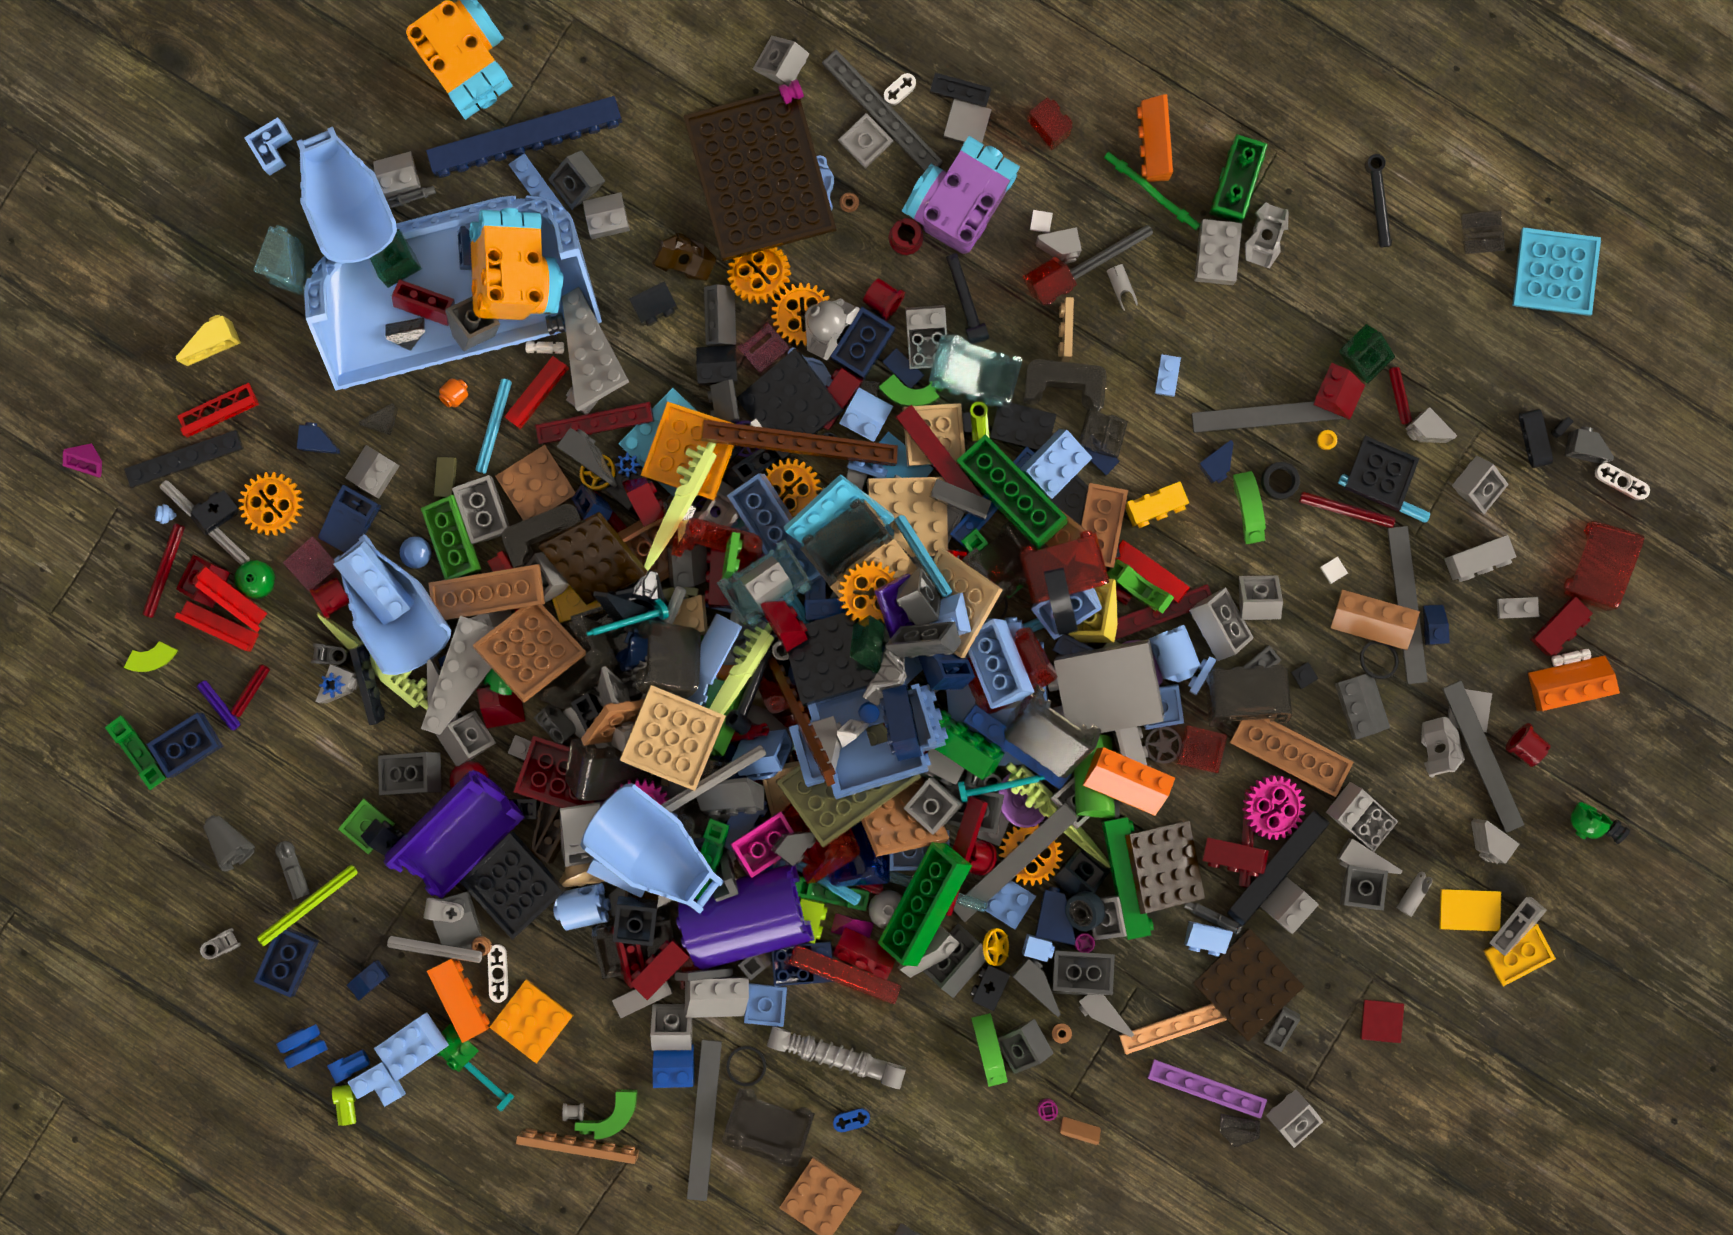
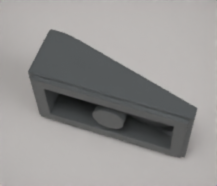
M1268 645L1237 672L1246 684L1251 686L1282 660L1271 646Z
M1284 1006L1273 1022L1264 1043L1282 1052L1300 1021V1014Z

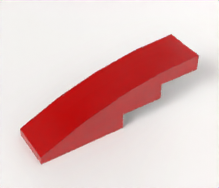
M1123 540L1120 543L1119 551L1121 557H1117L1116 560L1118 559L1126 563L1147 581L1174 597L1173 600L1179 604L1190 587Z

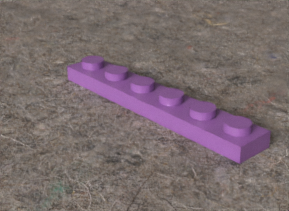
M1155 1059L1147 1077L1150 1080L1260 1119L1267 1099Z

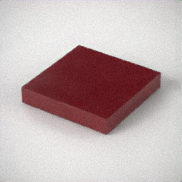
M1364 999L1360 1039L1401 1043L1404 1003Z

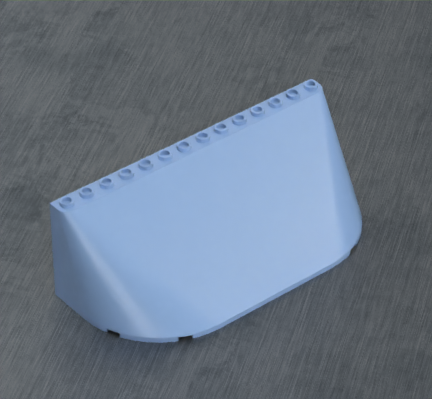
M516 196L499 197L396 223L397 232L392 242L383 251L369 259L355 263H338L328 260L323 256L312 269V276L306 280L304 288L305 316L335 391L550 336L545 317L549 315L553 317L557 314H530L524 320L497 319L500 326L494 337L463 351L453 338L449 325L446 326L393 307L391 295L399 279L453 298L455 304L472 297V270H460L457 231L461 226H465L469 230L472 221L479 222L480 210L501 211L505 208H515L519 212L540 213L542 256L556 258L563 273V286L558 313H562L564 318L562 296L579 287L598 323H601V315L576 228L568 211H564L562 206L556 202L541 197L526 196L525 199H516Z

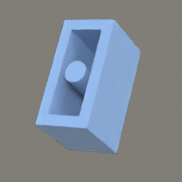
M1027 934L1022 954L1047 962L1048 958H1052L1055 947H1053L1049 939Z

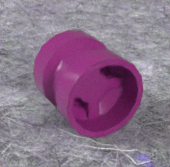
M797 79L792 80L788 87L785 84L778 86L785 104L791 103L792 98L801 99L804 97Z
M1081 932L1076 935L1075 947L1079 952L1089 953L1094 949L1095 941L1089 933Z
M1043 1099L1038 1103L1037 1111L1043 1120L1051 1121L1057 1117L1058 1108L1053 1100Z

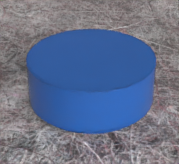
M872 702L863 703L858 710L859 717L865 723L875 722L880 714L878 707Z

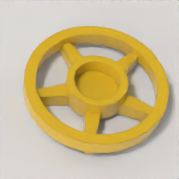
M603 455L604 459L608 460L609 463L607 465L608 467L611 466V473L615 477L616 469L613 461ZM581 466L580 479L591 490H602L610 485L606 482L601 486H596L597 482L602 479L591 471L584 472L585 467ZM584 475H589L593 478L591 486L586 483Z
M994 928L989 930L984 938L983 954L985 960L990 965L1000 966L1009 957L1008 935L1002 929ZM996 932L1002 936L1001 939H998ZM991 935H992V938H993V939L990 941L989 947H988V942H989V939H990V937H991ZM988 950L993 955V961L989 957ZM1002 954V958L998 961L999 955Z

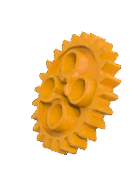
M777 247L733 258L735 263L728 264L732 270H728L727 273L731 276L728 278V281L732 283L730 287L732 290H735L736 296L741 295L743 301L748 297L749 303H752L755 299L757 304L760 303L761 299L767 303L768 297L775 300V293L781 296L780 288L787 289L784 283L790 282L787 276L791 275L790 270H788L791 266L787 262V256H783V251L781 249L777 251ZM760 257H763V258H764L763 261H761V262H756V260H757L758 258H760ZM750 261L760 273H763L764 277L768 281H770L771 284H767L763 277L759 273H756L754 268L747 262ZM777 270L774 275H769L770 271ZM744 271H750L747 275H742ZM762 283L760 288H754L756 284Z
M799 283V288L792 284L791 291L786 289L785 295H779L780 301L774 300V303L778 306L772 307V311L776 312V314L771 315V318L777 320L773 323V327L779 326L776 333L783 332V340L789 337V344L795 340L796 346H799L800 342H803L804 347L807 346L806 331H802L801 316H798L801 314L800 298H804L805 314L808 310L807 302L809 300H815L819 303L830 299L829 296L823 297L824 290H821L819 293L817 292V285L810 289V283L806 285V288H803L802 283ZM795 301L798 304L797 309L789 310L787 308L788 303ZM791 321H797L800 324L795 330L790 329L788 325Z
M787 458L786 464L782 460H779V466L772 463L773 470L766 469L768 473L766 477L773 487L779 486L781 488L779 497L783 498L785 496L783 499L785 506L789 499L795 501V507L789 510L794 518L818 495L817 491H821L822 488L817 487L821 480L814 479L817 473H810L812 470L811 466L805 469V462L799 465L798 459H795L792 464L791 460ZM792 471L794 478L792 481L787 482L785 475L787 472ZM799 477H802V480L795 485ZM806 484L808 492L805 495H801L799 488ZM788 486L793 487V494L788 493L786 489Z
M265 472L264 478L258 474L257 481L250 479L251 486L244 485L247 492H240L245 497L238 500L244 503V506L239 507V510L245 511L241 517L248 518L245 524L249 525L252 523L251 530L258 528L259 534H262L265 530V535L267 536L272 531L275 536H278V530L285 534V527L292 529L290 523H298L295 517L302 516L298 509H304L303 506L299 505V502H302L304 499L297 497L301 491L294 490L297 487L296 483L290 485L291 478H287L284 481L285 475L280 474L277 478V473L273 472L270 477L269 473ZM275 485L277 491L274 495H270L269 488ZM261 490H263L269 500L274 501L273 506L282 514V518L278 516L273 508L268 507L270 504L260 494ZM256 498H260L261 505L255 508L253 502ZM287 500L289 502V507L287 510L283 511L281 509V503ZM268 513H272L274 516L270 523H267L265 519Z
M862 561V567L855 564V571L848 568L850 575H842L846 581L839 582L843 589L837 590V592L843 594L842 597L838 598L839 601H844L841 608L848 609L845 615L852 613V621L859 618V624H862L866 620L867 626H870L871 620H873L875 625H878V619L885 623L881 609L875 607L876 595H872L871 599H869V595L853 594V591H869L870 587L871 591L878 589L876 581L879 578H883L886 584L897 579L893 578L895 571L888 573L889 566H885L882 569V562L875 566L874 561H870L869 566L866 561ZM859 577H863L866 581L863 588H859L856 585V580ZM858 597L864 599L865 603L862 608H857L855 605V600Z
M1039 825L1029 828L1020 827L1019 830L1016 827H1012L1014 833L1007 832L1006 834L1009 839H1002L1006 845L999 847V849L1004 851V853L999 854V857H1007L1018 846L1017 842L1022 843L1025 836L1032 834ZM1054 840L1047 847L1050 851L1048 858H1042L1040 854L1037 856L1045 865L1041 866L1035 859L1031 862L1037 866V871L1029 873L1025 867L1016 875V883L1022 879L1024 886L1027 881H1030L1031 886H1034L1037 880L1041 885L1042 878L1049 881L1048 874L1055 876L1053 868L1060 869L1056 862H1062L1063 860L1058 857L1063 851L1057 850V847L1062 844L1055 843Z

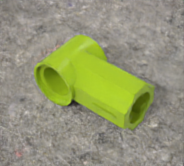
M975 402L969 409L971 414L972 441H978L985 434L989 437L987 406L983 402ZM975 406L983 408L984 414L982 416H976L973 413Z
M349 1085L334 1086L332 1088L333 1103L336 1104L338 1126L355 1124V1094Z

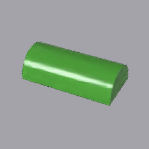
M450 495L422 507L421 511L445 580L470 576L481 571V566L474 546L470 542L455 496Z
M1101 734L1076 737L1073 739L1076 814L1113 819L1115 817V799L1083 786L1096 748L1105 747L1113 751L1112 738Z

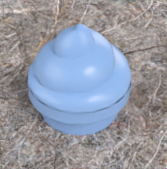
M158 505L155 521H159L160 524L168 523L169 520H173L177 515L168 505Z

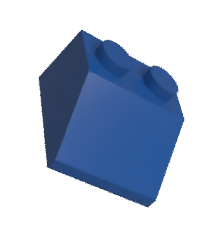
M692 1044V1050H654L653 1088L694 1086V1044Z

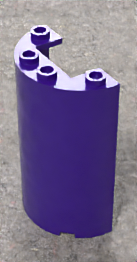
M472 770L385 854L384 864L392 870L394 868L400 873L403 871L402 866H404L410 874L418 875L423 879L426 885L425 889L430 895H436L442 899L525 817L513 800L509 801L508 797L504 795L505 792L497 784L482 773Z
M787 864L765 870L752 878L747 875L736 878L738 894L716 902L713 893L702 907L703 911L701 914L687 904L678 902L679 917L676 918V922L683 935L681 943L684 949L687 948L694 967L704 970L815 940L810 921L804 920L795 884L800 882L796 864L794 866Z

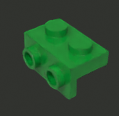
M450 1023L441 1032L449 1046L436 1055L442 1056L452 1070L460 1072L479 1050L468 1040L462 1043L455 1027Z

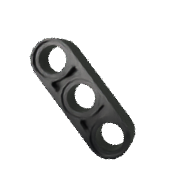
M1535 409L1519 413V422L1530 466L1536 468L1552 464V451L1541 410Z

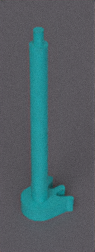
M656 599V606H654L656 610L593 628L591 631L586 632L587 636H594L654 617H659L661 620L667 619L669 617L668 608L661 599Z
M1036 775L965 790L964 781L958 782V787L963 803L968 802L967 797L1037 783L1039 780H1044L1045 777H1038Z
M470 1062L464 1066L502 1100L497 1106L500 1112L515 1097L512 1093L506 1095Z

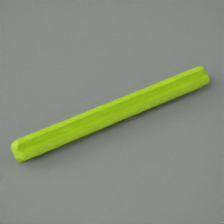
M352 865L348 866L257 937L259 943L265 946L357 875L356 868Z

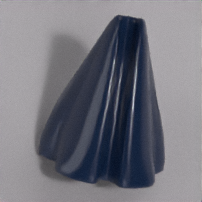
M634 632L629 637L628 646L617 653L616 660L620 663L621 671H628L637 667L640 661L646 662L645 656L651 659V654L654 653L657 658L658 653H661L663 658L668 654V651L646 636Z

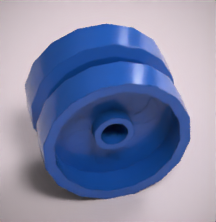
M317 1024L307 1029L302 1028L288 1035L287 1039L276 1044L280 1053H286L292 1049L294 1053L286 1056L284 1059L288 1069L328 1050L324 1040L314 1043L310 1041L320 1035Z

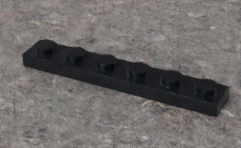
M234 430L130 466L124 470L130 487L134 488L243 450L238 431Z

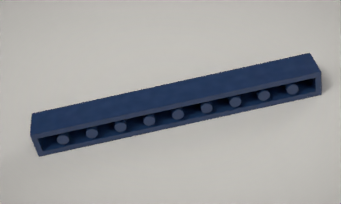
M612 96L426 151L433 174L442 178L449 176L450 172L453 171L464 172L474 165L477 167L487 165L488 161L491 160L502 161L507 158L506 156L512 154L519 156L529 149L540 150L544 148V145L550 143L557 145L562 143L564 139H578L582 136L581 134L588 132L589 134H595L600 132V129L606 127L608 129L616 128L619 126V123L623 122L616 98Z

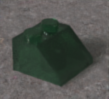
M397 229L392 242L383 251L370 258L378 278L387 288L398 283L399 279L403 280L422 269L415 253L400 229Z
M1368 324L1364 325L1339 350L1346 364L1367 384L1395 358L1382 333Z
M869 615L853 625L850 657L877 674L881 667L885 650V625Z

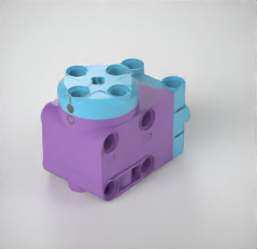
M968 136L948 172L932 163L928 166L915 184L902 212L922 224V228L926 233L959 253L966 254L971 251L976 241L981 237L990 218L1017 178L1016 173L1020 166L1005 157L1003 159V154L996 148L989 145L984 148V144Z

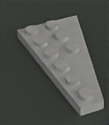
M577 287L562 296L575 409L580 411L629 383V380L581 289Z
M460 616L421 729L441 735L491 670L488 663L473 648V644L495 627Z

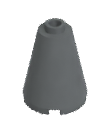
M213 815L206 819L203 828L222 871L234 869L232 865L237 862L241 865L251 857L255 846L221 816L215 817Z

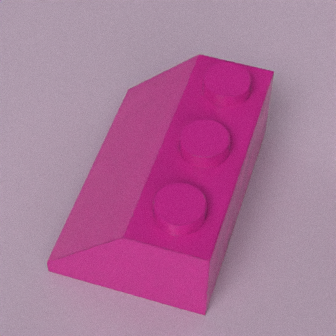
M780 811L732 842L730 845L735 857L746 875L752 878L780 860L781 858L771 851V848L782 834L792 833L793 830Z

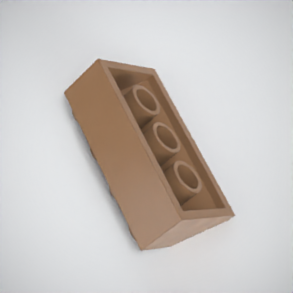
M1341 590L1330 628L1408 650L1420 611Z

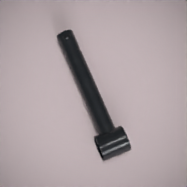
M1373 154L1366 160L1365 170L1371 175L1379 238L1377 243L1380 248L1392 246L1382 169L1385 167L1386 161L1382 155ZM1371 160L1379 162L1380 166L1378 169L1371 166Z
M957 253L951 254L946 259L969 326L965 328L970 345L989 340L985 323L980 324L958 255Z
M772 646L769 647L752 677L749 678L737 710L730 711L725 718L726 725L740 735L746 734L752 726V722L747 716L770 657L773 654Z

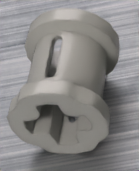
M563 1103V1121H567V1119L583 1121L584 1103H580V1105H567V1103Z

